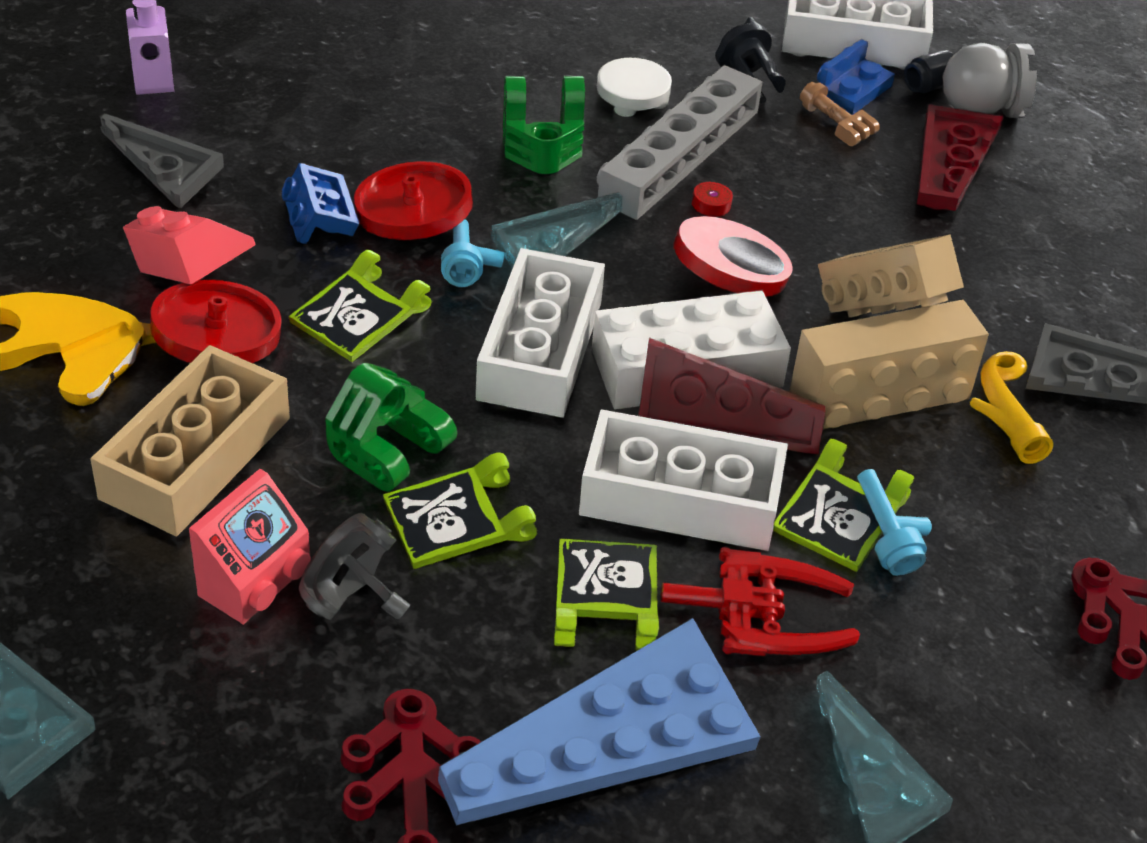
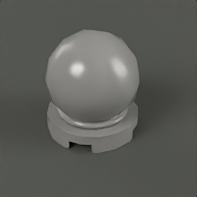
M981 42L962 47L948 60L942 75L944 94L950 105L955 109L991 115L1001 109L1005 117L1024 118L1023 108H1031L1036 91L1037 71H1029L1028 57L1035 55L1030 44L1011 43L1007 47L1006 52L999 46Z

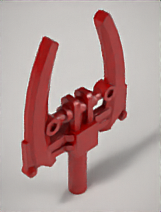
M723 547L719 554V559L724 562L719 571L720 578H723L721 588L665 582L661 586L660 602L719 608V619L722 620L721 634L727 638L724 640L722 651L726 654L738 653L766 656V653L782 655L816 654L855 645L860 637L859 631L855 628L820 633L780 632L781 626L776 621L784 616V592L776 589L774 586L775 578L821 587L846 597L852 594L854 583L806 563L761 555V552L733 550ZM748 576L758 577L757 581L761 587L752 586V581L748 580ZM752 617L761 618L764 622L762 630L751 628Z

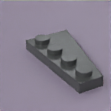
M1045 323L1025 389L1147 404V351Z

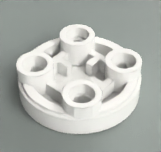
M621 58L610 61L600 68L597 77V91L605 101L614 106L616 114L629 117L633 116L636 111L667 107L672 80L668 71L655 62L641 58Z

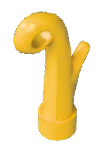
M1008 351L998 352L983 364L980 372L981 383L990 403L978 398H972L970 406L990 418L1009 436L1011 446L1022 462L1026 464L1040 462L1051 453L1053 441L1044 427L1034 422L1004 383L1019 379L1027 371V362L1017 353Z

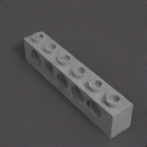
M725 65L712 76H708L693 92H689L673 109L667 110L660 120L654 125L648 126L641 136L631 144H627L610 162H606L601 166L596 179L597 184H599L597 202L638 220L758 113L763 81Z

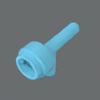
M464 219L453 228V244H450L441 255L442 275L444 279L454 286H470L480 279L483 273V265L501 268L504 252L470 244L469 223Z
M873 469L864 470L857 476V479L884 535L875 544L874 550L882 567L889 570L892 575L899 576L911 573L926 562L925 553L927 552V546L922 536H927L931 532V521L927 517L896 516L876 472Z

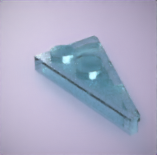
M617 192L491 225V239L497 248L504 252V257L512 268L521 248L566 256L622 211L623 196Z
M828 671L818 675L816 680V688L820 693L818 702L823 718L828 717L834 736L833 751L842 780L850 789V806L853 815L858 814L866 839L865 843H902L948 813L953 802L951 796Z

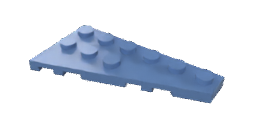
M692 618L440 766L438 782L455 823L459 825L756 750L760 735Z

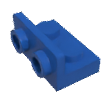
M863 39L845 48L842 53L829 62H825L817 74V81L828 87L827 97L851 115L892 87L895 73L882 68L880 64L865 59L868 42Z
M299 163L293 176L286 179L282 189V199L286 203L290 225L293 226L297 242L307 244L315 227L328 233L338 232L350 236L354 235L360 223L342 174Z

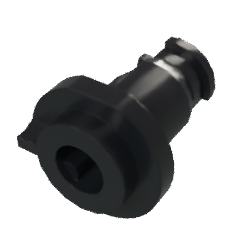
M748 17L745 24L732 28L724 35L715 52V58L720 68L725 65L754 77L752 73L762 67L778 93H782L785 88L786 81L780 73H777L776 64L769 55L772 38L763 25L758 24L752 17ZM761 91L759 103H765L767 99Z

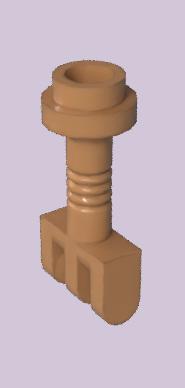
M810 82L802 90L800 100L803 102V107L810 112L818 108L832 118V120H835L838 125L834 135L847 145L854 146L879 131L880 125L878 121L864 110L851 115L828 98V87L824 84Z

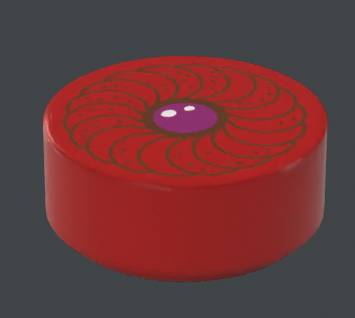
M703 182L694 188L692 206L697 212L706 216H723L731 209L733 193L723 184Z

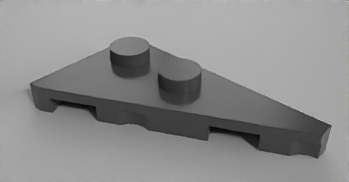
M108 114L100 117L101 132L176 207L182 208L224 167L222 153Z

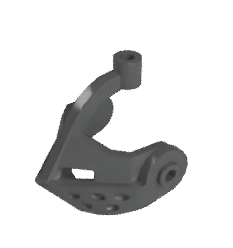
M363 513L355 514L340 524L315 552L301 578L299 591L301 597L307 603L306 606L316 615L324 616L331 620L349 596L368 584L383 599L384 603L381 608L396 620H399L410 604L397 593L391 592L374 576L383 554L396 542V539L390 534L391 530L378 519L373 521ZM362 543L368 545L369 549L358 559L351 555ZM344 563L349 567V570L341 583L336 585L332 580L340 566Z

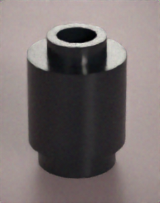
M941 50L914 58L904 70V79L907 87L913 92L922 94L944 88L942 75L953 53L949 50Z

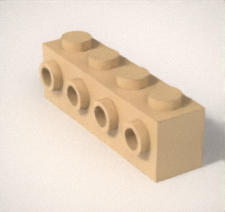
M951 235L854 253L818 264L823 283L822 294L828 303L830 313L847 310L848 317L859 316L869 312L877 314L895 308L896 311L918 305L927 307L948 301L947 292L964 287Z

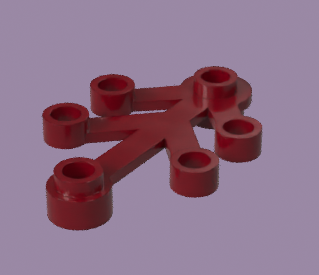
M1081 559L1075 564L1071 574L1074 591L1084 600V613L1077 628L1078 634L1083 640L1092 644H1100L1107 639L1112 627L1110 617L1104 613L1105 602H1107L1119 614L1118 648L1111 663L1112 669L1121 678L1128 680L1137 679L1141 676L1147 663V656L1140 649V637L1147 643V606L1135 603L1128 595L1147 598V580L1122 575L1115 566L1103 559ZM1089 624L1095 625L1100 629L1093 628ZM1123 659L1129 660L1133 662L1135 665L1129 664L1125 662Z
M402 689L392 693L384 703V720L366 735L356 734L345 739L342 745L341 764L346 770L353 773L366 772L372 767L374 756L397 738L400 739L401 753L367 782L355 781L347 785L342 800L344 814L356 821L370 818L375 812L376 805L402 783L405 835L397 843H439L429 833L426 784L445 799L438 782L441 765L424 752L423 738L450 757V760L459 756L461 752H466L481 743V741L472 736L459 738L436 720V705L431 697L424 692L415 689ZM405 710L414 711L415 713H410ZM359 750L364 752L366 756L355 757L350 752ZM363 797L368 803L359 805L352 802L351 799Z

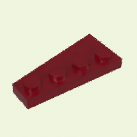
M928 104L917 205L928 206L936 210L956 211L1000 129L1003 116Z
M649 338L639 408L640 417L787 443V450L811 454L819 453L826 413L825 405Z

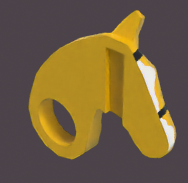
M39 292L0 296V324L13 326L19 330L14 337L0 343V371L19 367L30 360L46 354L60 352L66 368L59 379V392L66 401L78 406H85L96 402L110 384L133 365L141 346L156 343L150 332L149 323L139 322L134 315L104 302L79 296Z

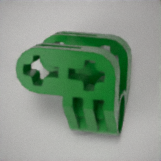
M505 76L503 97V143L505 158L533 172L553 174L582 157L585 82L583 76H563L560 123L533 122L531 124H526L525 76Z
M362 363L350 373L325 417L327 445L333 456L342 465L378 489L387 492L409 477L410 468L404 455L395 446L377 435L378 426L388 425L391 429L432 454H438L457 438V428L452 418L444 410L425 399V391L412 386L406 379L397 377L395 372L370 363Z

